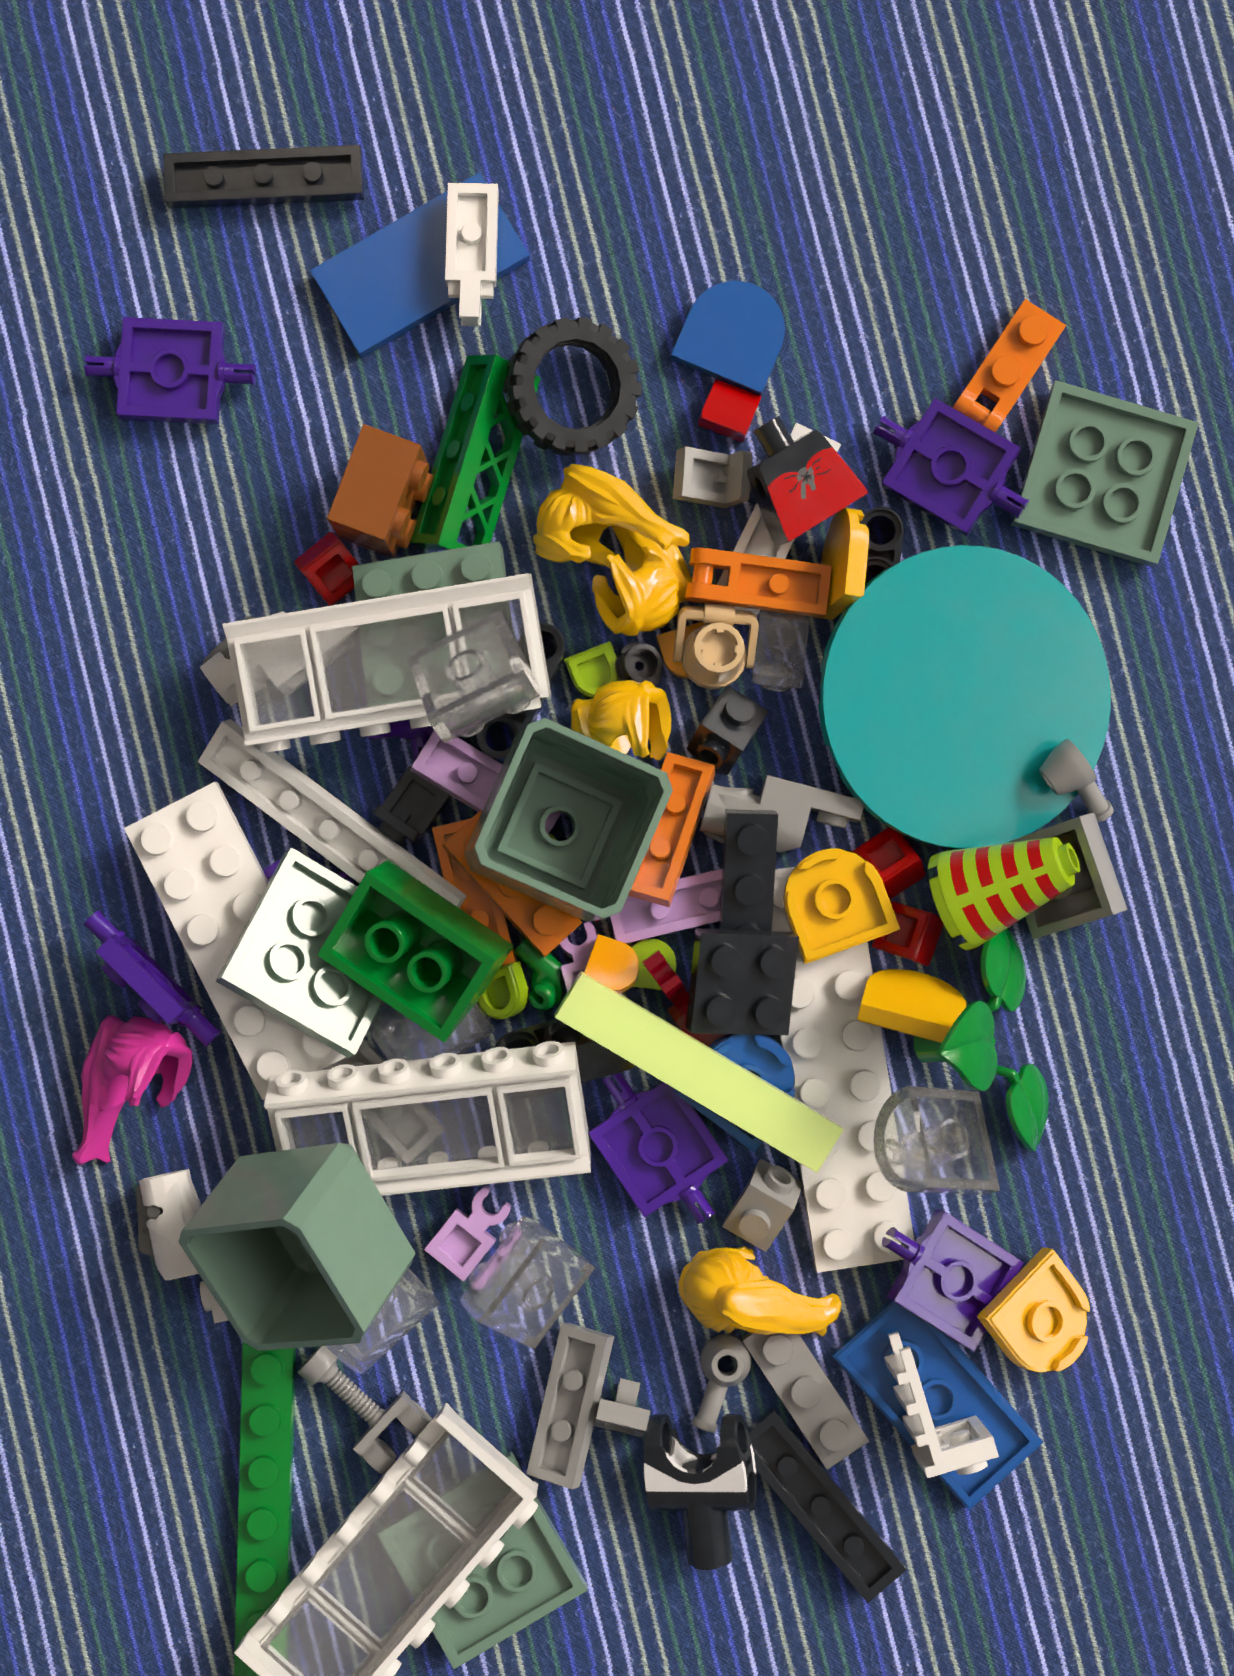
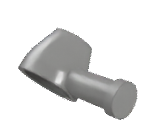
M1069 739L1062 741L1052 750L1039 768L1042 778L1057 796L1076 790L1088 809L1087 814L1095 813L1097 822L1105 821L1113 814V806L1108 800H1105L1095 783L1097 777L1083 754Z
M721 1334L713 1337L705 1344L701 1353V1367L709 1381L698 1414L694 1416L692 1425L712 1433L716 1432L718 1426L716 1421L728 1387L742 1382L751 1368L749 1350L740 1338L730 1334ZM725 1355H730L737 1361L735 1369L727 1373L720 1371L717 1367L719 1359Z

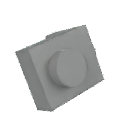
M686 446L677 449L673 499L727 508L748 501L752 487L747 476V470L752 467V452L741 450L728 455Z
M760 1159L753 1170L748 1184L727 1214L722 1227L767 1252L793 1213L803 1186L802 1182L794 1178L786 1169L780 1166H773Z

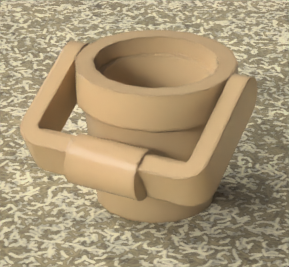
M705 603L704 607H682L677 618L673 662H681L682 660V667L688 678L700 687L710 690L727 687L736 681L743 672L744 667L750 669L754 667L759 629L757 616L751 611L735 610V606ZM686 620H697L706 623L695 629L684 643ZM734 624L749 625L747 649L739 631L733 627Z

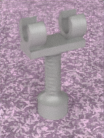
M319 1346L297 1373L311 1386L318 1382L327 1383V1386L331 1387L332 1391L335 1390L334 1393L338 1394V1397H342L343 1401L346 1400L345 1403L349 1404L350 1408L357 1411V1414L364 1418L365 1422L368 1421L369 1428L356 1441L353 1450L362 1455L367 1463L377 1472L384 1474L396 1461L397 1455L383 1440L378 1438L379 1434L397 1417L407 1430L418 1436L432 1418L404 1390L386 1410L379 1409L380 1406L375 1405L376 1403L372 1402V1399L368 1398L367 1394L364 1395L365 1392L357 1388L356 1384L353 1385L354 1382L352 1380L349 1381L350 1379L346 1378V1375L342 1374L341 1370L338 1371L337 1359L340 1355L331 1346Z

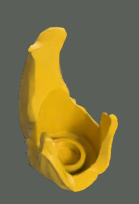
M570 464L569 467L563 469L565 478L561 487L550 491L539 507L536 522L537 534L533 536V542L536 545L535 554L546 560L559 563L571 560L576 563L588 561L607 566L608 568L610 567L604 560L609 554L614 556L615 553L598 541L602 532L609 526L623 527L635 531L656 542L662 550H667L670 545L685 547L690 543L688 532L656 515L625 481L593 467Z
M611 526L624 551V561L619 554L614 556L609 554L604 560L611 569L619 595L614 594L608 586L605 576L595 575L592 580V591L595 595L596 608L601 619L614 634L623 633L626 636H636L639 631H652L664 627L679 613V604L683 601H688L685 600L686 585L692 582L691 573L678 546L670 545L667 550H662L656 542L635 531Z
M633 680L610 682L597 688L594 698L587 700L576 699L571 702V730L624 754H627L632 747L634 756L644 758L650 754V757L656 761L665 757L671 732L670 705L666 692L661 688L655 687L652 682L647 680L641 683ZM648 738L651 745L650 753L648 750Z
M746 1246L699 1251L692 1258V1261L683 1267L678 1281L679 1294L683 1303L706 1329L711 1328L717 1332L724 1330L731 1333L734 1329H742L764 1335L816 1332L820 1336H824L828 1325L837 1320L841 1312L842 1303L837 1294H830L819 1299L794 1293L783 1284L769 1280L768 1276H763L757 1266L747 1261L755 1260V1256L753 1255V1250L748 1249Z

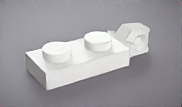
M448 183L445 281L448 286L449 298H460L459 318H461V326H481L482 299L494 298V287H496L498 184Z

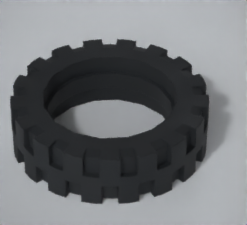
M579 317L575 320L561 318L540 327L520 343L519 348L512 355L507 366L509 374L504 381V392H508L509 401L506 405L510 416L515 415L519 423L516 427L524 436L529 435L534 440V445L543 450L550 449L557 455H584L607 446L627 430L628 422L634 419L639 407L636 406V399L641 396L642 387L641 382H637L636 373L640 371L636 359L631 360L627 353L630 349L622 338L617 340L611 335L613 332L611 328L604 324L597 326L591 323L592 320ZM569 345L583 348L595 356L607 372L611 388L609 405L601 419L591 426L579 429L563 427L550 419L537 401L534 388L536 368L543 357L554 348Z

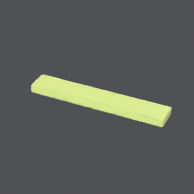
M582 971L578 974L554 1014L556 1019L816 1173L844 1130L839 1124Z

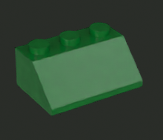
M387 860L366 872L319 951L318 956L445 1043L488 988L514 945L396 864Z

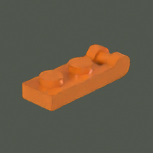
M1024 299L953 406V409L996 433L1066 325L1027 299ZM980 393L997 403L992 411L976 402Z
M710 548L691 549L689 564L694 567L692 582L686 585L685 600L824 618L826 616L832 565ZM714 569L728 570L726 586L712 584Z

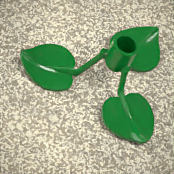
M1007 928L985 942L982 950L981 974L984 986L991 995L990 1000L987 1003L982 1001L971 1002L955 1020L942 1043L914 1036V1049L918 1059L923 1063L947 1062L955 1069L962 1080L975 1091L987 1090L991 1086L995 1075L1005 1077L1011 1084L1006 1094V1108L1010 1123L1019 1140L1031 1152L1037 1149L1048 1117L1049 1100L1045 1080L1039 1069L1033 1064L1022 1065L1019 1073L1014 1069L997 1065V1053L994 1046L996 1040L994 1038L995 1028L992 1012L999 1009L1000 1005H1002L1006 1012L1016 1011L1023 999L1026 986V968L1023 954L1014 935Z

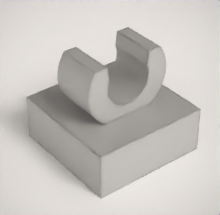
M620 1378L615 1402L600 1399L594 1426L643 1438L647 1429L650 1410L635 1407L640 1383Z

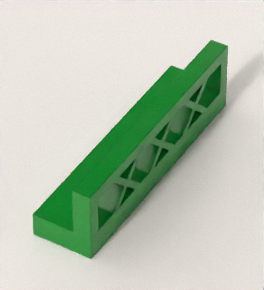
M496 354L467 355L431 472L433 480L425 502L421 505L410 541L424 549L450 550L468 547L456 541L462 522L472 517L477 530L472 546L491 543L523 438V434L516 427L519 423L515 415L511 417L502 392L505 378L509 374V368H507L509 361ZM535 375L534 380L535 392H537L541 378ZM500 422L505 440L502 449L493 454L488 436L491 427ZM486 469L491 486L488 496L479 501L474 489V482L477 474Z

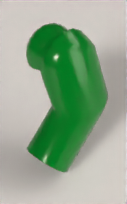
M525 939L514 951V954L532 970L531 991L528 998L530 1004L537 1010H548L559 1003L563 994V975L560 968L562 964L550 953L546 957H542Z

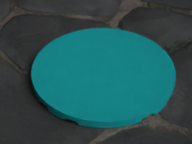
M968 545L941 547L919 553L885 569L865 585L863 597L845 608L833 628L821 663L820 704H818L820 726L825 746L828 745L834 763L840 772L841 780L853 797L858 799L864 805V808L881 823L902 835L930 845L950 848H974L1004 844L1026 836L1044 826L1060 814L1074 800L1078 792L1075 790L1057 796L1042 778L1039 768L1058 744L1065 739H1069L1079 749L1094 770L1108 731L1111 710L1109 670L1099 636L1089 616L1069 590L1050 573L1029 560L1000 549Z

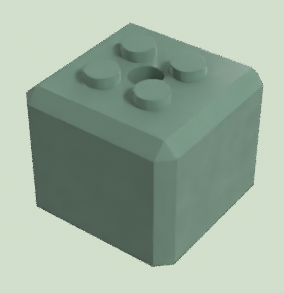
M543 718L528 724L515 736L466 847L464 856L470 871L586 922L604 919L622 911L673 788L666 772L547 718ZM561 812L570 818L573 828L568 839L556 841L547 834L545 821L551 813Z
M344 1143L239 1156L182 1229L179 1238V1244L241 1340L258 1351L360 1343L410 1267L415 1256L412 1246L352 1145Z

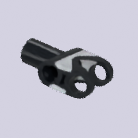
M667 1414L651 1415L646 1429L644 1444V1479L650 1509L682 1511L689 1565L699 1570H714L728 1565L733 1560L728 1511H753L757 1499L754 1452L744 1418L740 1414H725L720 1427V1446L717 1447L715 1453L704 1455L694 1453L683 1445L678 1438L676 1429H672L671 1420Z

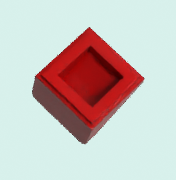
M716 379L700 414L698 426L744 443L762 396Z
M329 532L294 561V564L329 606H333L354 589L352 566L359 565V563L333 532Z
M890 827L852 851L875 867L883 881L889 900L921 880L926 874L920 857L902 834Z
M890 901L900 930L874 939L872 947L915 963L929 966L944 923L942 919L932 913Z

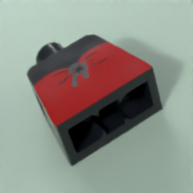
M777 416L753 431L767 458L749 468L747 476L775 546L790 542L868 494L862 482L817 429L794 441L780 416Z

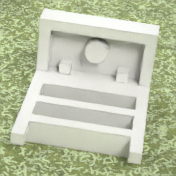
M898 1331L888 1334L894 1354L885 1356L884 1359L887 1368L899 1384L893 1386L894 1392L907 1415L902 1416L903 1422L916 1443L911 1445L913 1455L926 1477L931 1478L954 1470L959 1475H966L985 1469L988 1466L987 1460L999 1457L993 1436L976 1415L934 1428L911 1348H903Z

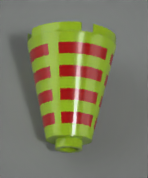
M1057 837L943 851L931 856L928 863V869L937 866L938 876L929 879L938 913L952 938L959 935L964 937L966 941L959 944L964 950H971L981 946L1075 884L1074 874L1080 872L1079 860L1073 847L1069 843L1063 845Z

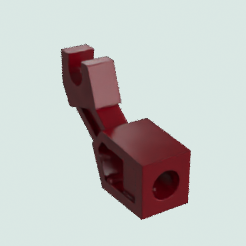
M656 950L641 961L668 999L674 1004L667 1011L684 1033L706 1046H709L716 1039L725 1035L691 1033L686 1029L689 994L685 990L684 984L659 950Z

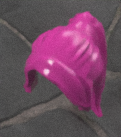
M108 1015L101 1022L84 1060L81 1073L84 1127L82 1143L72 1154V1159L75 1163L83 1166L86 1162L96 1158L101 1162H111L109 1144L119 1112L126 1101L129 1102V1106H139L141 1096L155 1074H162L163 1077L162 1089L156 1097L161 1107L169 1106L175 1100L177 1094L186 1084L192 1067V1050L187 1046L186 1040L180 1033H173L162 1022L157 1024L151 1018L133 1016L129 1021L124 1022L119 1017Z

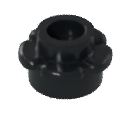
M638 642L629 643L621 649L622 655L615 661V671L620 679L625 681L633 680L639 683L647 680L652 682L653 685L659 682L662 676L663 660L657 649L651 645ZM636 662L642 664L641 671L635 669Z

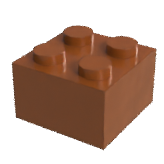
M363 424L327 516V520L340 539L395 559L399 547L404 549L408 547L416 525V521L410 518L417 501L425 502L433 480V474L428 473L430 467L421 445Z

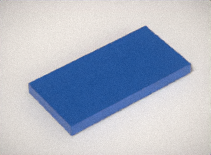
M480 172L462 182L487 184ZM448 191L310 270L361 358L460 302V298H449L448 286L445 281ZM499 203L496 280L530 261L529 253Z
M890 1300L834 1350L831 1356L910 1445H915L916 1443L904 1425L902 1416L907 1415L897 1399L893 1386L899 1384L887 1368L884 1359L885 1356L894 1354L888 1337L890 1333L898 1331L903 1348H911L934 1428L976 1415L993 1436L999 1457L987 1460L988 1466L985 1469L972 1474L959 1475L954 1470L937 1475L969 1511L1033 1453L1043 1441L950 1337Z

